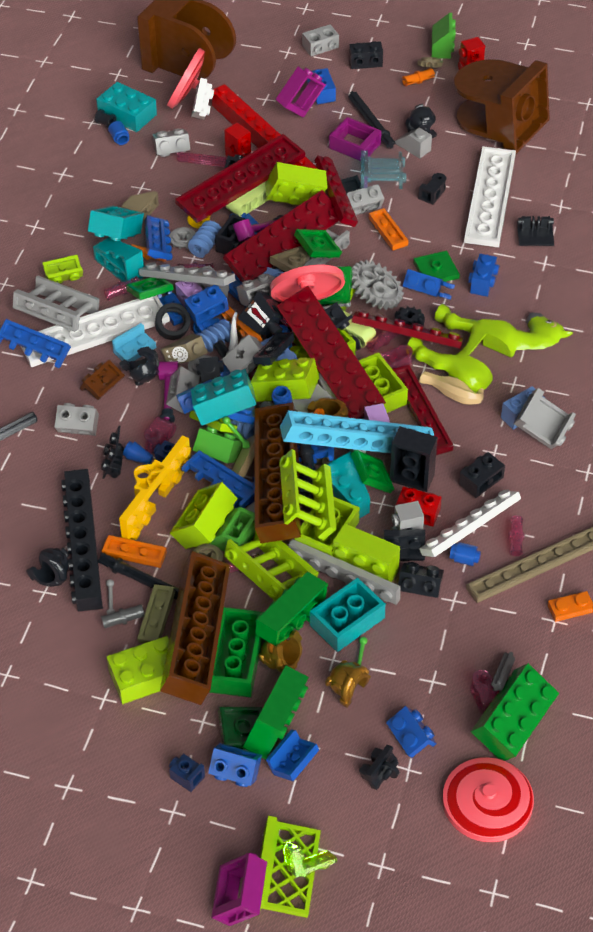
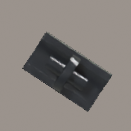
M387 744L384 749L375 748L371 753V759L374 763L372 765L363 764L359 769L361 777L369 781L372 789L377 790L384 780H387L389 777L397 778L400 774L397 768L399 762L393 754V747Z

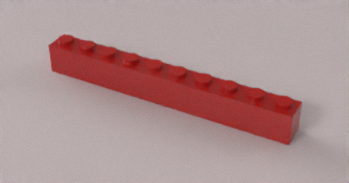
M225 84L213 89L212 106L232 125L239 123L251 132V142L256 147L260 148L281 135ZM307 157L293 164L318 169Z

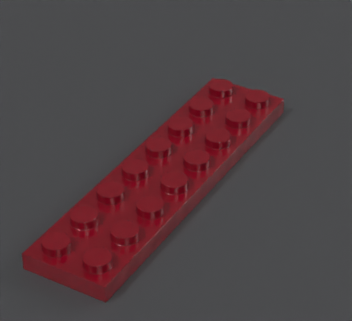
M282 134L177 197L175 203L196 223H199L267 181L277 162L293 165L305 157V151L286 135Z
M321 190L225 254L223 257L224 261L242 283L246 280L257 279L258 276L267 270V267H274V265L269 263L270 256L302 246L294 236L296 229L327 231L340 222L331 200Z
M306 286L277 305V308L309 357L315 358L318 371L335 397L346 404L349 418L361 419L364 417V407L386 403L309 286Z

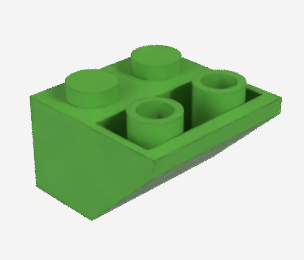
M448 13L432 25V57L451 59V52H454L455 48L454 39L456 34V20L452 18V13Z
M207 426V428H199L193 451L198 452L200 450L211 458L225 463H234L243 447L242 442L235 433L222 432Z
M242 507L234 508L224 519V525L215 533V539L209 544L215 545L225 552L227 541L230 539L238 546L250 542L256 533L255 513Z

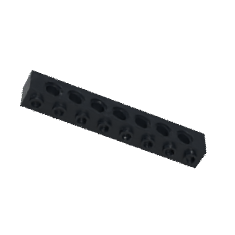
M88 469L64 471L65 480H61L62 491H66V495H63L64 507L68 508V510L64 511L65 523L69 522V526H65L66 537L67 539L70 538L71 541L67 542V550L69 555L72 554V558L68 559L69 570L73 571L74 574L70 575L71 587H75V591L71 592L72 603L77 604L78 612L103 609Z

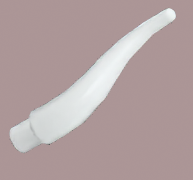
M237 312L234 313L231 323L229 350L234 349L238 345L236 330Z

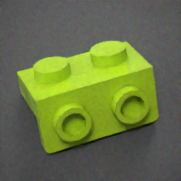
M78 255L42 262L46 279L61 284L66 280L75 281L83 277V269Z

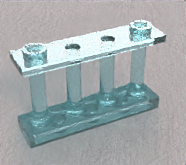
M361 151V188H368V183H371V181H399V189H403V183H406V173H403L405 157H402V151H398V159L371 158V156H368V151Z

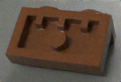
M110 360L104 364L101 362L96 366L95 372L92 375L88 373L81 380L83 384L80 389L82 391L87 389L99 400L120 382L125 374Z

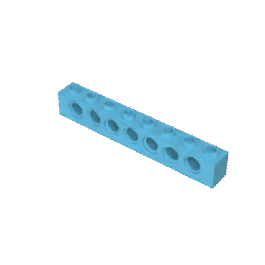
M289 410L280 425L283 442L391 453L392 442L399 426L434 436L431 427Z

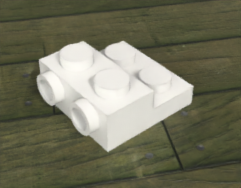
M201 78L198 83L191 117L205 119L206 115L209 116L211 106L208 105L209 99L213 98L214 90L211 89L212 84L207 83V79Z

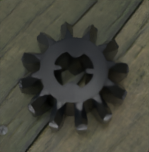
M408 305L406 308L400 307L399 311H396L394 315V320L401 319L406 324L412 325L417 323L424 326V314H422L421 309L416 310L415 306L409 308Z

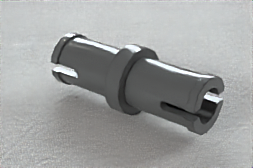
M142 604L124 610L120 608L118 612L101 616L106 629L121 623L125 625L128 621L144 617L145 614Z

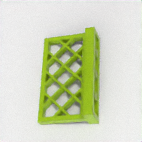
M268 816L264 827L259 857L267 861L260 910L266 909L305 918L308 917L321 830L278 822L277 817ZM279 829L288 831L292 838L283 842L278 835ZM304 835L314 836V843L306 847L300 837ZM294 841L302 849L295 855L287 847ZM281 849L289 856V859L282 863L275 856V853ZM306 854L311 860V864L303 868L297 858ZM290 862H293L299 870L292 876L284 868ZM280 870L286 879L277 885L272 878V874ZM300 875H303L308 882L302 889L294 881ZM290 883L296 892L287 898L280 888ZM275 891L283 900L278 904L268 902V896ZM300 896L305 903L304 909L295 908L290 901Z

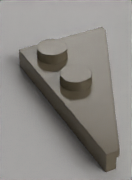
M299 246L270 256L269 263L276 266L277 269L286 272L303 267L310 256L303 246Z

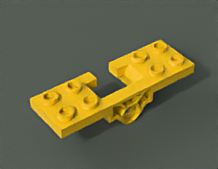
M182 435L162 462L154 460L152 464L141 465L135 468V498L119 518L122 538L136 540L143 527L149 524L151 516L156 511V504L148 501L156 488H158L159 495L166 498L175 484L181 481L184 474L181 468L191 458V447L188 437ZM140 473L148 474L146 478L138 477Z

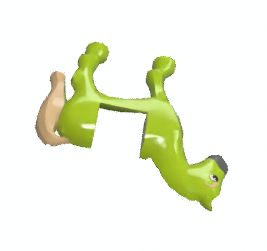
M441 304L435 313V321L444 323L447 329H459L469 332L470 338L468 343L455 355L441 354L428 349L423 345L421 339L412 337L407 344L406 352L415 356L417 361L424 362L435 370H445L448 373V376L443 377L424 371L419 378L420 383L436 387L445 396L457 402L472 405L481 403L484 398V390L493 381L490 369L483 362L469 356L482 340L483 346L513 357L516 350L544 349L558 343L560 338L571 336L573 332L565 331L562 325L547 319L541 313L532 312L528 315L526 323L530 332L517 330L510 323L502 320L461 318L455 313H451L448 306Z

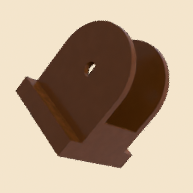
M154 0L137 16L142 70L154 73L160 68L183 76L197 50L201 48L205 51V55L197 80L205 79L214 71L216 59L227 57L236 45V33L229 18L218 7L203 0Z
M480 60L464 66L454 77L456 92L468 99L460 105L457 111V121L460 127L469 133L502 142L504 149L516 150L517 154L550 120L548 64L535 60L529 67L503 60Z

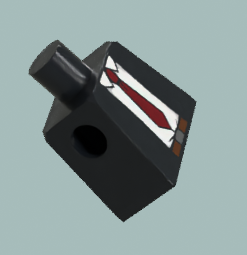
M259 291L238 316L240 321L258 334L267 336L270 333L275 335L277 332L282 333L283 331L282 327L278 324L283 315L269 293Z

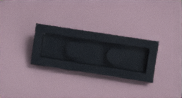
M277 332L253 356L254 364H262V366L272 365L295 340L294 333Z

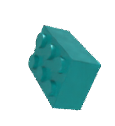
M119 82L113 84L96 99L98 110L103 109L105 113L116 115V121H121L126 128L138 132L157 115L156 99Z
M113 205L91 210L88 232L94 233V236L97 237L109 236L114 241L134 237L137 234H141L144 213Z
M246 369L234 370L227 376L216 377L209 383L198 384L191 389L193 408L201 425L257 405L254 388Z
M357 577L310 610V626L336 652H339L385 618L386 603Z

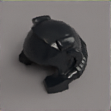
M423 104L416 105L405 121L407 131L410 132L421 128L431 134L432 138L437 136L434 130H430L436 121L433 111L429 107L423 106Z
M149 346L137 350L140 356L145 357L144 359L139 361L123 360L119 363L123 370H129L130 376L136 381L135 385L137 386L151 381L159 374L158 354Z
M59 548L44 549L39 554L40 570L32 566L26 572L32 581L35 579L41 585L48 587L60 586L67 579L69 566L67 557L69 554L64 548L61 550Z

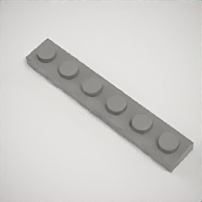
M155 262L147 263L145 267L139 269L140 276L220 286H226L236 281L235 273H227L226 270H199L198 267L184 268L182 265L172 267L170 264L156 265Z
M294 539L288 544L295 553L315 570L321 571L332 578H337L346 584H349L358 577L382 600L395 605L399 602V585Z

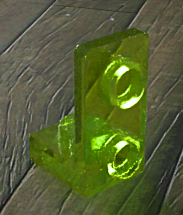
M288 841L282 844L286 868L295 877H305L312 871L327 869L331 864L337 863V857L328 850L304 858L302 849L293 842Z

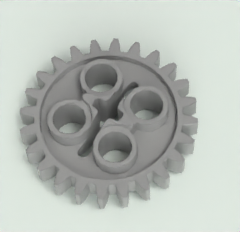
M367 260L365 262L360 261L353 266V285L351 288L356 289L355 294L361 295L360 299L365 298L367 304L371 302L372 307L377 305L379 309L384 307L387 310L388 308L393 309L397 307L403 299L404 292H402L403 287L399 286L401 282L396 281L397 276L391 275L392 271H387L386 266L382 268L380 263L375 265L374 261L369 263Z

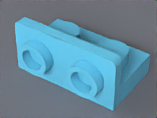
M142 323L112 340L113 352L122 361H135L142 357L137 352L142 347L157 348L156 342L145 333Z

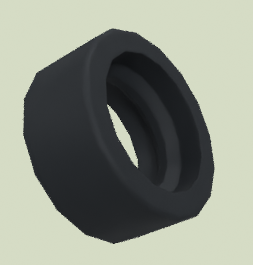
M167 303L158 310L155 318L157 332L165 339H180L189 329L190 314L181 304ZM167 312L180 314L183 318L182 328L178 331H170L164 328L162 324L164 314Z

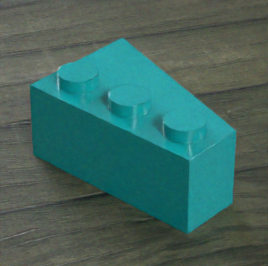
M110 237L93 246L95 260L125 285L143 278L139 274V269L145 267L142 250L121 241L111 240Z
M351 451L326 464L331 467L333 496L360 507L359 519L370 513V496L365 484L361 481L351 457Z

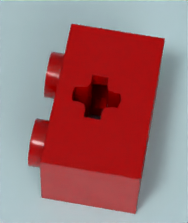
M235 123L224 130L226 157L228 155L235 157V154L245 157L251 153V132L239 123Z

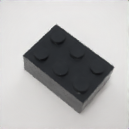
M399 426L391 446V481L427 492L435 475L438 437Z

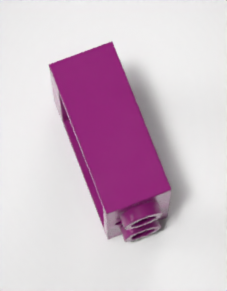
M298 66L275 100L286 109L304 118L326 84L321 81L323 78L317 73L313 74L308 68L302 69ZM307 78L310 79V82L308 83L304 91L301 93L297 101L293 102L292 100L294 99L302 85L305 83Z
M347 117L330 133L328 138L329 148L365 162L381 144V130ZM347 134H351L364 141L359 146L344 138Z
M246 853L220 865L211 918L232 926L260 914L267 861L259 858L254 853ZM243 877L241 895L238 898L240 879Z

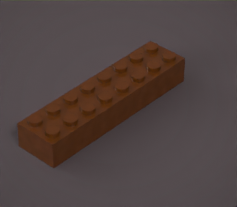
M293 402L255 408V530L260 543L301 537L299 518L296 517L288 525L284 524L279 465L281 457L286 455L291 449L295 450L296 462L299 463V443L283 442L280 425L288 410L296 411Z
M193 551L184 564L160 692L202 705L211 690L230 564Z

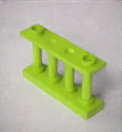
M291 449L286 455L281 457L279 462L284 524L288 525L297 517L316 525L317 538L325 540L336 530L331 467L323 464L317 470H313L296 462L295 450ZM297 472L311 477L313 484L297 478ZM298 487L313 493L314 500L299 494ZM299 503L314 509L315 516L300 510Z
M255 533L254 540L238 546L231 539L227 541L224 557L274 601H277L284 590L294 585L295 580L298 577H302L307 571L318 577L319 572L281 540L260 543L257 533ZM257 547L264 552V554L255 558L246 553ZM268 560H274L278 566L268 571L260 565ZM286 571L293 577L281 583L274 576Z

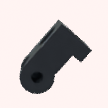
M442 173L433 174L431 181L427 185L422 183L419 187L418 199L434 205L446 190L445 182L447 177Z

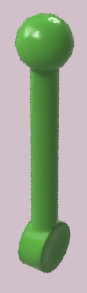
M224 417L223 423L227 424L242 442V447L248 449L250 442L240 435L231 424L229 417Z
M361 637L359 640L361 645L357 663L360 666L362 662L364 646L368 642L366 637Z

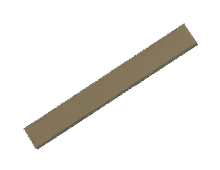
M593 527L466 584V589L476 603H479L593 550Z

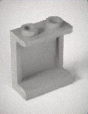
M537 388L531 392L513 424L548 448L553 449L556 446H561L565 441L566 436L564 435L567 430L569 431L575 423L573 419L576 414L574 412L567 414L542 397L544 391Z

